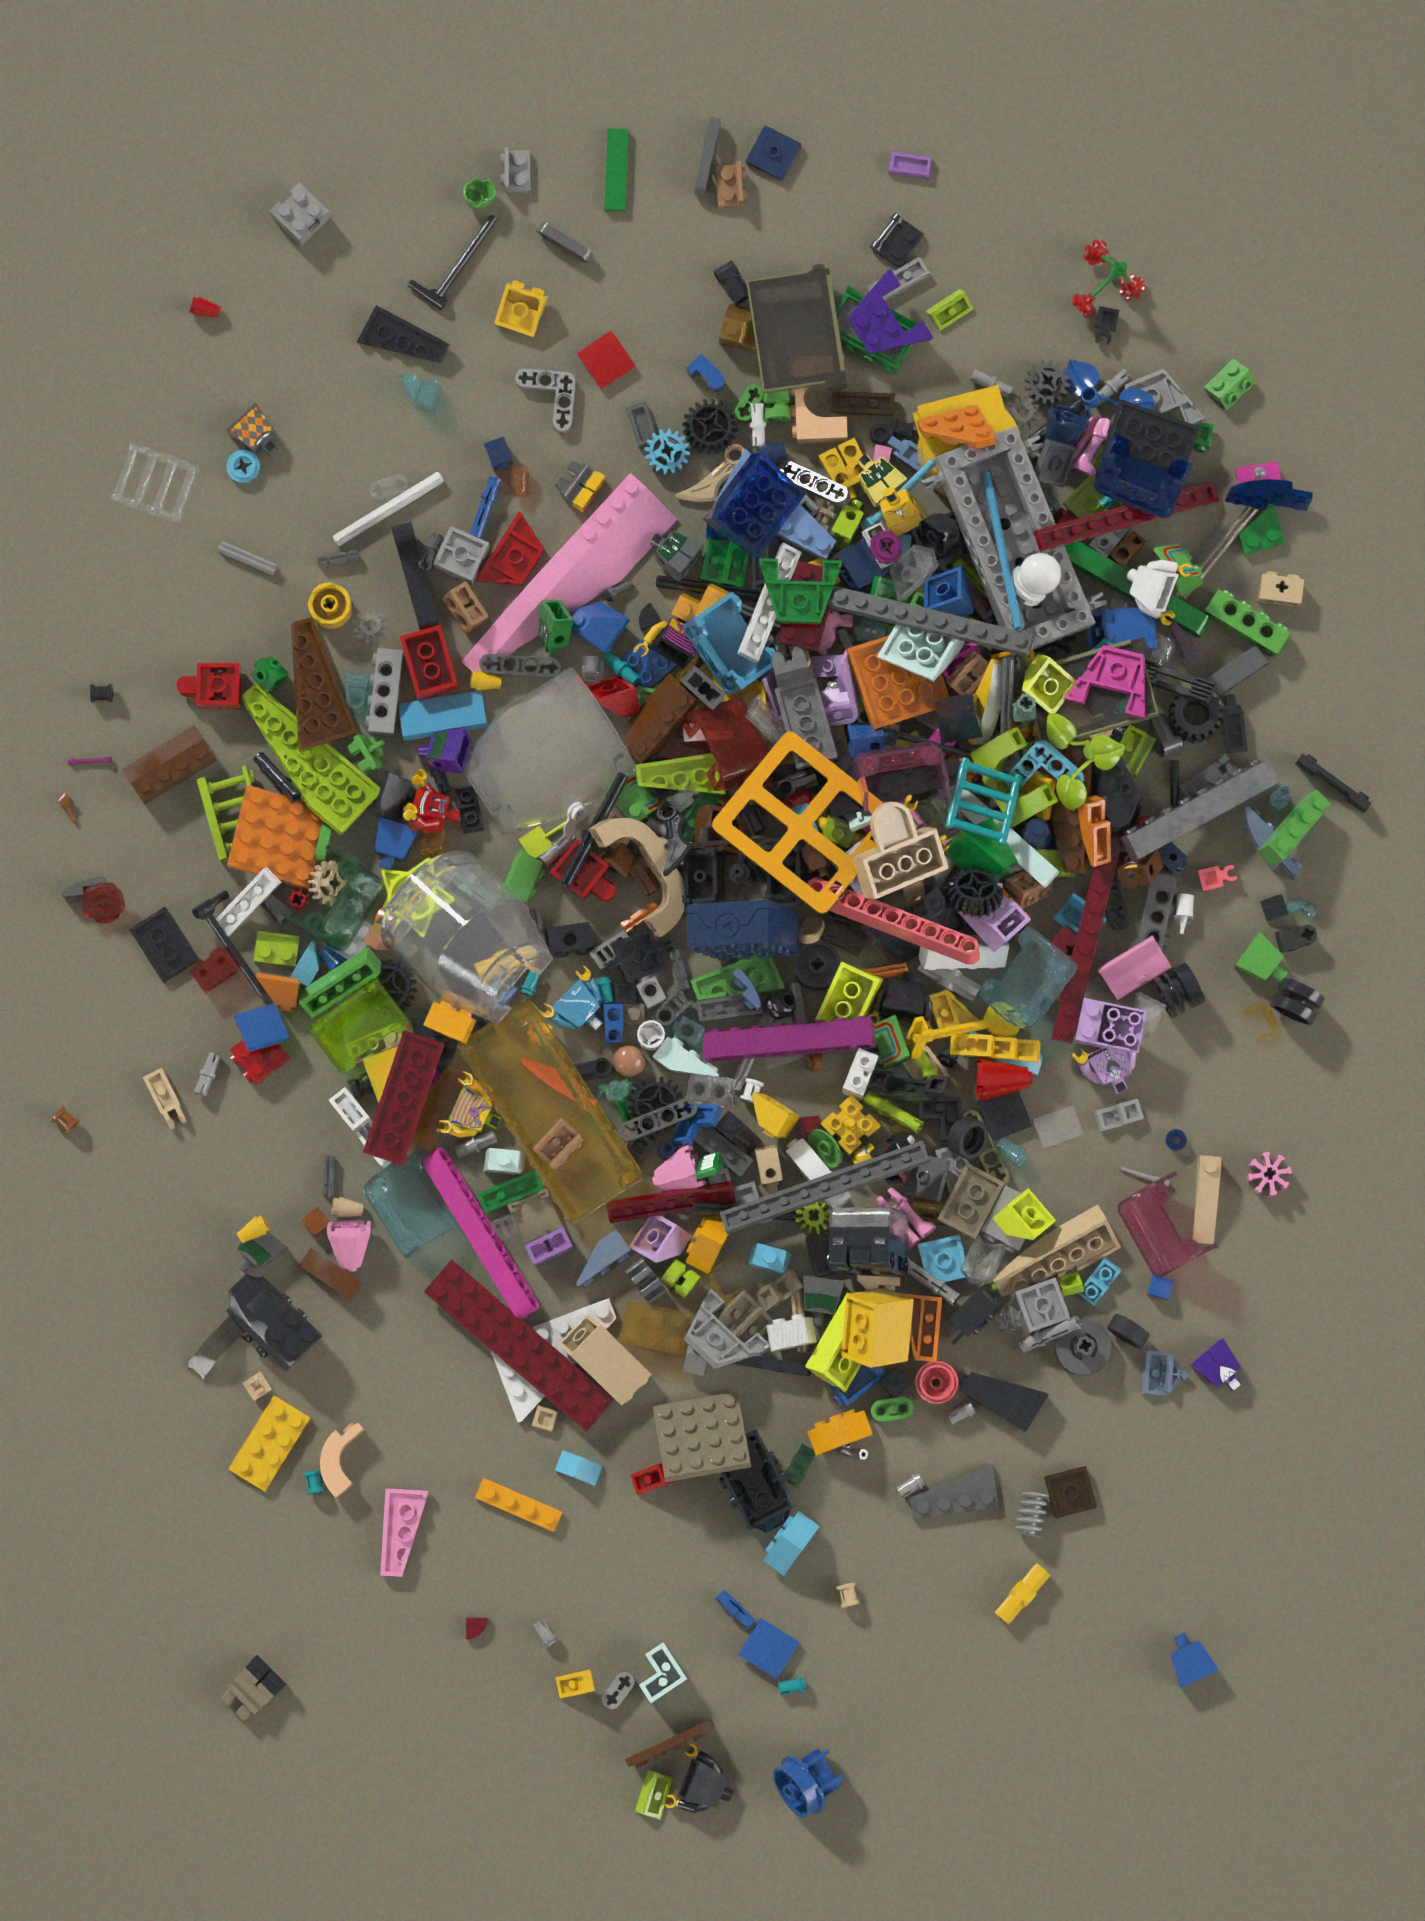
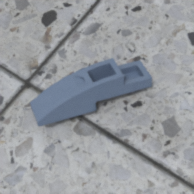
M1247 806L1243 811L1244 821L1251 841L1258 851L1276 828L1269 822L1266 824L1261 819L1262 815L1254 807L1251 809ZM1288 856L1272 867L1265 861L1273 871L1281 866L1294 880L1303 872L1300 869L1302 867L1296 859H1290Z

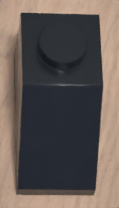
M729 1110L715 1127L717 1132L747 1155L761 1141L749 1127Z

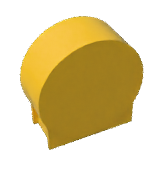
M998 385L917 406L918 411L912 414L919 435L917 456L920 468L930 459L935 460L941 454L968 444L960 442L958 445L944 443L941 438L933 437L931 440L925 439L918 429L917 420L924 419L927 416L943 414L947 411L963 409L966 406L978 405L994 434L1014 426L1017 427L1012 416L1004 408ZM935 466L925 476V479L938 474ZM943 486L935 489L947 497Z

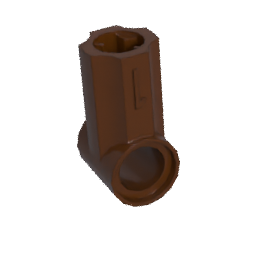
M641 852L635 855L629 875L632 879H635L645 897L651 896L661 889V886L651 872Z

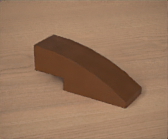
M310 1248L299 1264L301 1268L350 1302L363 1285L359 1280L312 1248Z

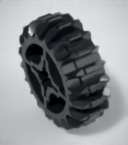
M703 399L702 406L696 402V410L690 407V414L684 415L687 421L682 422V426L687 429L683 430V435H689L686 438V442H692V449L699 446L698 453H702L703 449H706V455H710V450H714V454L717 455L718 448L725 452L726 447L724 444L731 446L732 441L730 439H737V435L734 433L739 431V427L734 426L738 424V419L733 418L735 411L728 412L730 410L729 405L722 408L723 401L721 400L718 405H715V399H711V404H707V400ZM712 412L708 418H698L703 413ZM719 415L726 420L728 430L723 429V426L718 424ZM714 420V430H709L707 434V424L709 425ZM693 424L698 425V428L703 430L702 439L695 434ZM712 436H723L717 441L709 442Z
M969 867L967 871L961 869L959 873L955 872L953 877H950L948 886H946V898L950 903V907L955 908L956 912H962L963 916L966 914L971 915V917L978 915L980 918L983 914L989 916L991 912L995 913L997 908H1000L1004 897L1003 884L1000 883V879L994 877V873L988 874L987 870L980 871L978 868L972 870Z
M389 959L386 966L384 960H381L380 974L388 971L392 973L386 980L373 979L368 981L367 984L365 983L360 987L366 989V991H362L360 994L362 997L368 996L363 1001L364 1004L372 1002L369 1010L372 1011L375 1007H378L376 1010L377 1015H380L382 1010H384L385 1017H388L389 1010H392L393 1016H397L396 1009L399 1008L401 1013H404L405 1010L402 1007L404 1004L409 1008L411 1007L410 1002L407 1000L416 999L410 993L418 991L417 988L411 987V985L417 984V980H409L414 976V973L411 971L406 974L409 968L407 965L400 969V961L393 966V960ZM398 974L405 979L406 991L396 986ZM392 982V987L395 990H389L388 993L385 994L386 990L385 988H383V986H388ZM372 985L382 991L379 1002L372 996ZM392 996L402 997L394 1004H386Z
M652 1076V1083H648L647 1078H644L645 1086L642 1087L638 1082L636 1086L639 1091L631 1090L635 1098L628 1097V1101L634 1103V1105L627 1106L628 1110H635L629 1116L630 1118L642 1116L638 1105L649 1108L651 1112L654 1111L653 1106L650 1104L652 1101L657 1100V1095H659V1104L662 1107L669 1105V1103L662 1100L663 1090L672 1096L674 1102L679 1101L678 1098L683 1096V1093H675L678 1089L677 1084L670 1088L672 1083L670 1079L666 1084H663L664 1077L662 1076L659 1082H656L655 1076ZM656 1088L652 1098H640L647 1090ZM678 1106L673 1107L676 1112L681 1113L685 1110L684 1108L678 1110ZM672 1112L664 1121L671 1122L674 1119V1113ZM651 1118L650 1120L644 1119L642 1121L644 1129L646 1126H649L648 1130L654 1127V1121ZM669 1127L664 1128L666 1132L669 1131Z

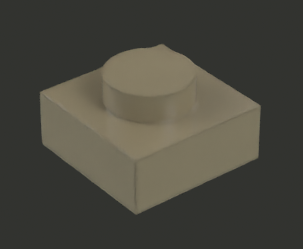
M623 1004V1026H640L645 1022V1004Z

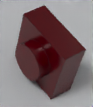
M819 1116L800 1117L798 1119L800 1139H808L809 1134L813 1130L820 1129Z

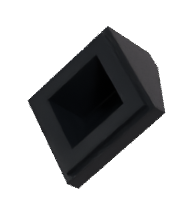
M1282 894L1260 901L1267 922L1288 915Z

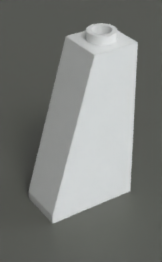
M795 1138L787 1145V1156L808 1181L832 1173L803 1138L799 1141ZM845 1192L825 1199L824 1202L828 1204V1207L834 1213L851 1199V1195L849 1192Z

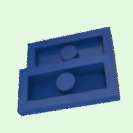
M275 1004L234 1015V1021L241 1032L242 1041L249 1052L289 1041L287 1030Z
M760 1617L738 1655L778 1679L800 1642Z

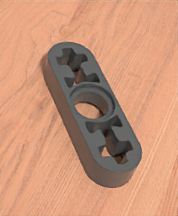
M542 222L537 229V233L541 237L584 263H588L593 255L588 248L545 222Z

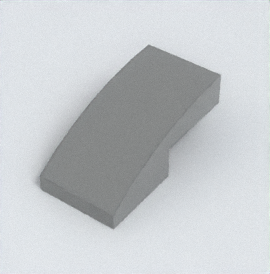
M1138 1098L1094 1112L1100 1132L1144 1119Z

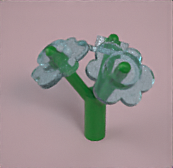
M628 1079L620 1080V1083L612 1081L608 1085L604 1082L603 1085L598 1086L599 1089L596 1092L599 1095L596 1097V1100L604 1093L608 1101H613L617 1105L622 1122H627L631 1120L625 1104L626 1096L629 1094L628 1088L638 1089V1087H633V1082H629Z

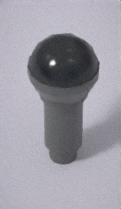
M625 582L615 588H606L603 592L604 599L608 602L615 601L618 595L630 590L634 586L633 582Z

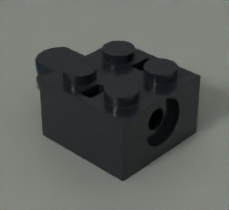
M985 1282L951 1316L950 1320L955 1326L945 1337L949 1339L960 1329L961 1332L951 1342L955 1345L964 1335L967 1337L972 1333L977 1335L988 1323L986 1318L991 1320L1003 1308L1000 1304L1005 1299Z

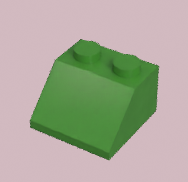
M519 849L502 887L504 895L528 904L529 899L533 901L537 892L535 885L538 880L542 881L546 869H543V862Z

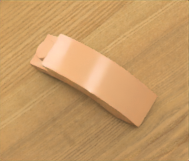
M352 1422L343 1429L345 1434L342 1436L335 1430L326 1440L321 1452V1475L327 1488L335 1498H338L353 1485L343 1472L340 1461L344 1448L364 1431V1428L359 1423L354 1425Z

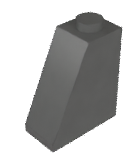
M694 665L679 680L712 710L727 695Z

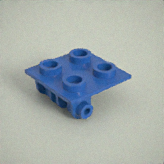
M642 639V640H641L638 644H636L634 647H636L637 645L643 643L645 640ZM651 645L648 646V653L641 658L643 649L640 647L635 653L633 652V647L620 658L622 661H626L629 667L641 677L639 683L642 687L651 688L667 673L673 672L677 665L650 649Z

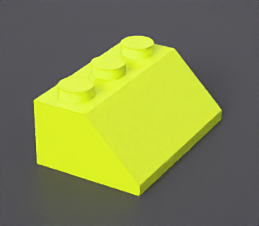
M841 962L815 1020L834 1022L836 1018L856 1020L855 1017L867 1016L883 979L863 969Z

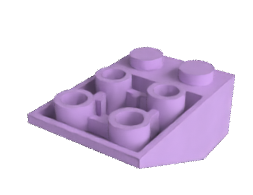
M1005 896L1000 908H997L995 913L991 912L989 916L984 914L981 918L978 915L971 917V915L966 914L963 916L962 912H958L993 952L998 950L1031 920L1017 903Z
M1084 998L1074 1043L1139 1053L1147 1011Z

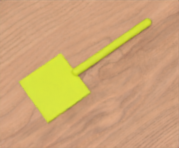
M565 822L547 834L538 826L518 840L527 854L537 858L552 846L548 837L561 830Z

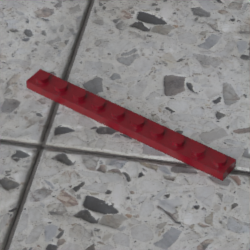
M1211 481L1038 529L1033 534L1039 551L1042 552L1214 504L1219 499Z
M1111 836V862L1093 868L1051 1037L1052 1040L1068 1044L1073 1043L1122 845L1119 837Z

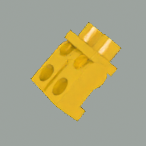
M855 438L838 445L837 449L834 447L818 455V461L829 479L847 488L851 495L849 502L857 498L853 488L860 485L863 493L866 494L858 479L859 474L864 470L857 461L863 454Z

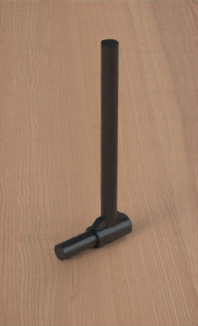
M492 215L489 216L438 290H428L413 279L408 283V287L422 295L426 301L438 309L443 310L447 304L445 293L497 219Z
M224 890L212 899H207L192 909V914L196 919L207 920L259 997H262L267 992L213 916L215 906L229 898V893Z

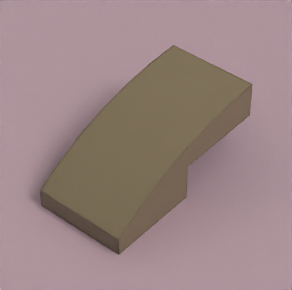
M788 1270L775 1282H770L755 1295L765 1312H768L788 1300L804 1287L794 1270Z

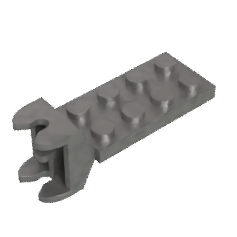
M794 647L792 651L793 661L788 660L787 662H785L782 654L778 651L775 652L772 660L778 687L775 689V694L786 732H794L828 760H837V752L816 678L811 679L804 652L799 647ZM792 752L797 770L811 767L797 754Z

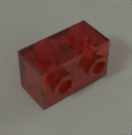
M225 947L214 949L209 953V958L204 961L200 959L192 965L193 969L190 970V973L205 994L241 971Z

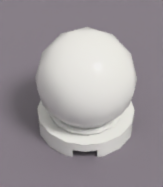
M1036 553L1028 556L1021 566L1011 571L1016 596L1019 595L1024 599L1025 605L1035 606L1046 597V594L1054 591L1061 579V567L1056 559L1046 553Z

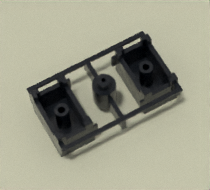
M782 837L751 840L754 843L779 842ZM726 840L689 842L693 845L692 847L731 845ZM799 841L783 860L782 864L807 884L806 862L800 850L803 847V843ZM764 845L763 850L770 852L775 846ZM715 848L690 850L684 859V895H682L684 912H687V905L725 902V851ZM739 851V863L732 865L729 876L734 883L740 885V901H748V887L754 884L756 873L753 868L748 866V857ZM766 872L767 891H765V898L763 900L768 899L786 907H801V905H804L800 898Z

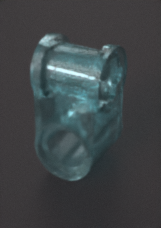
M347 671L346 704L352 713H360L366 707L369 685L368 672H365V674H352L351 671ZM360 698L362 701L358 706H353L350 704L351 700Z

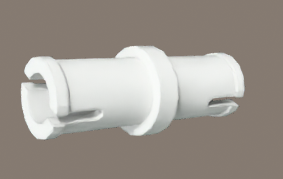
M764 403L750 404L752 446L766 445L765 427L767 426L766 422H764Z

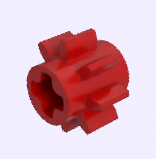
M292 888L291 896H285L290 901L286 906L288 908L293 907L294 914L297 913V910L305 913L304 908L311 906V903L306 900L311 897L310 894L304 895L303 888L299 892H295ZM296 897H299L300 899H302V900H301V903H302V904L299 905V906H298L297 903H295V902H296V901H295V898H296Z

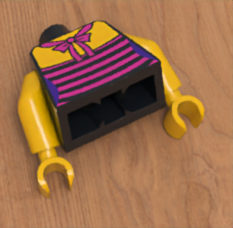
M678 617L676 619L670 618L667 622L662 621L652 626L643 639L645 641L633 649L634 653L639 647L643 649L641 658L648 653V646L651 645L650 649L680 667L685 668L677 673V680H680L683 674H686L693 665H696L700 656L683 631V625L687 622Z

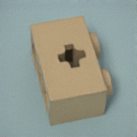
M1268 571L1266 574H1262L1260 578L1257 602L1299 608L1302 603L1304 579H1300V576L1288 574L1285 577L1279 576L1277 572ZM1279 585H1283V589H1285L1283 593L1279 592Z

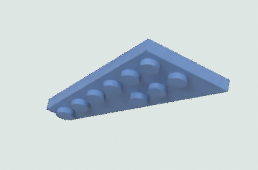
M745 448L716 498L715 504L823 560H827L836 545V540Z

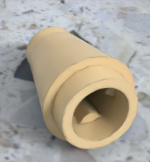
M340 1196L339 1198H333L331 1215H336V1218L362 1216L363 1204Z

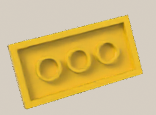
M273 1396L230 1465L229 1470L266 1492L311 1418L278 1397Z

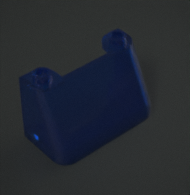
M1114 433L1095 477L1094 489L1101 495L1157 517H1170L1174 512L1193 464L1178 459L1170 464L1168 470L1129 455L1131 450L1130 441Z

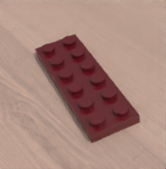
M403 1030L363 1153L404 1166L445 1045L444 1043Z

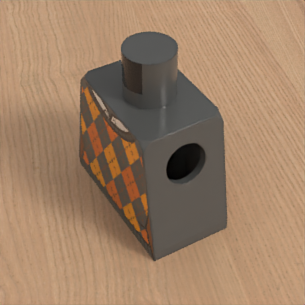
M256 403L226 429L231 438L254 454L262 448L268 455H271L278 448L271 440L276 435V432Z

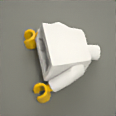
M1158 560L1149 562L1147 566L1140 565L1138 570L1131 569L1127 574V579L1133 582L1130 594L1135 597L1140 611L1156 619L1159 617L1162 624L1170 625L1172 622L1166 620L1165 616L1174 618L1175 614L1170 610H1165L1178 578L1176 571L1180 572L1182 576L1187 577L1190 574L1184 573L1183 567H1192V565L1184 563L1181 566L1176 562Z

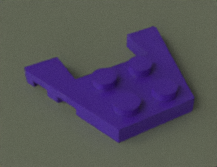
M891 268L887 270L847 317L848 322L869 355L933 339L924 321L904 332L883 299V296L900 287V283Z

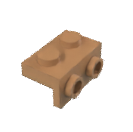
M561 1117L533 1147V1150L548 1162L555 1171L567 1162L568 1156L572 1152H576L581 1147L584 1139L578 1130Z

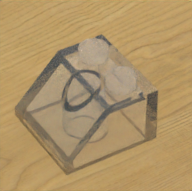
M913 545L889 567L899 602H904L938 568L933 548Z

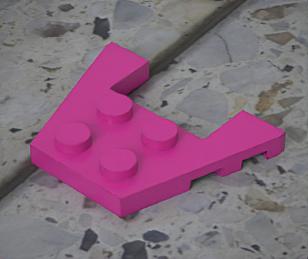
M1103 645L1087 666L1088 669L1082 677L1077 679L1073 689L1065 695V701L1084 706L1091 686L1131 695L1125 711L1126 716L1145 720L1144 655Z

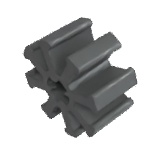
M642 1258L625 1270L632 1283L649 1304L667 1292Z

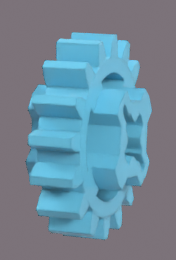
M668 428L667 433L660 429L658 436L655 433L651 435L653 441L647 440L646 443L650 447L644 448V451L649 453L645 456V460H651L649 467L655 465V472L662 469L663 475H666L667 470L674 474L675 468L682 470L681 463L687 464L688 460L684 456L690 455V452L685 451L689 447V443L683 444L685 436L679 438V431L671 434L670 428ZM668 438L676 441L677 444L669 442ZM659 441V449L653 451L654 445ZM664 445L668 450H672L670 458L666 453L662 454ZM681 452L679 460L675 463V454ZM661 459L666 465L659 463L657 460Z

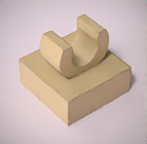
M261 1371L243 1382V1385L254 1401L273 1390Z

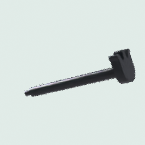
M891 724L887 734V745L894 747L895 740L898 738L956 756L972 758L969 751L900 732L899 726Z

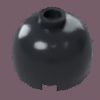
M933 513L919 522V531L922 538L926 536L929 541L926 545L936 555H946L957 546L959 542V524L954 518L943 513Z

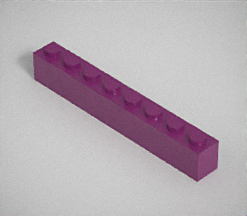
M868 1016L855 1017L856 1020L836 1018L834 1022L814 1020L811 1024L798 1021L793 1022V1025L789 1026L775 1023L772 1024V1027L763 1028L762 1025L751 1026V1029L732 1027L730 1031L711 1029L709 1033H703L704 1059L707 1062L858 1050V1048H876L875 1023Z

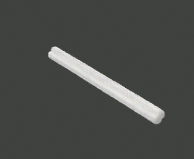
M439 472L432 474L333 535L335 543L338 546L343 545L442 484L444 480Z

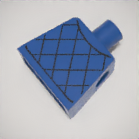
M853 722L847 724V744L851 759L883 755L884 745L888 744V733H884L883 728L874 730L870 723Z

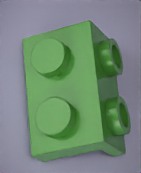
M1232 359L1204 386V389L1208 394L1220 401L1224 409L1228 410L1252 387L1255 380L1248 368Z

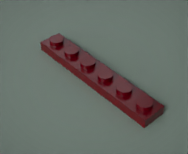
M732 1181L703 1185L693 1189H678L606 1201L605 1207L609 1222L616 1223L692 1210L694 1203L732 1204L736 1203V1196Z

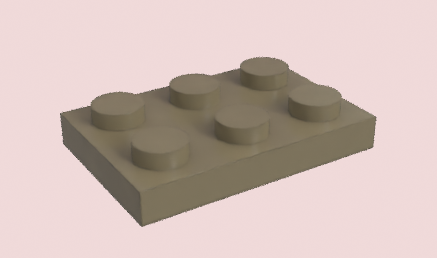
M966 1163L937 1220L975 1240L1004 1182Z

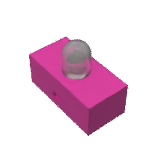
M1278 461L1236 467L1235 469L1238 492L1280 486L1281 477Z

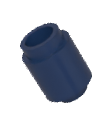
M777 442L758 447L759 451L755 452L757 461L760 464L762 463L763 467L783 463V460H787L784 443L779 444Z

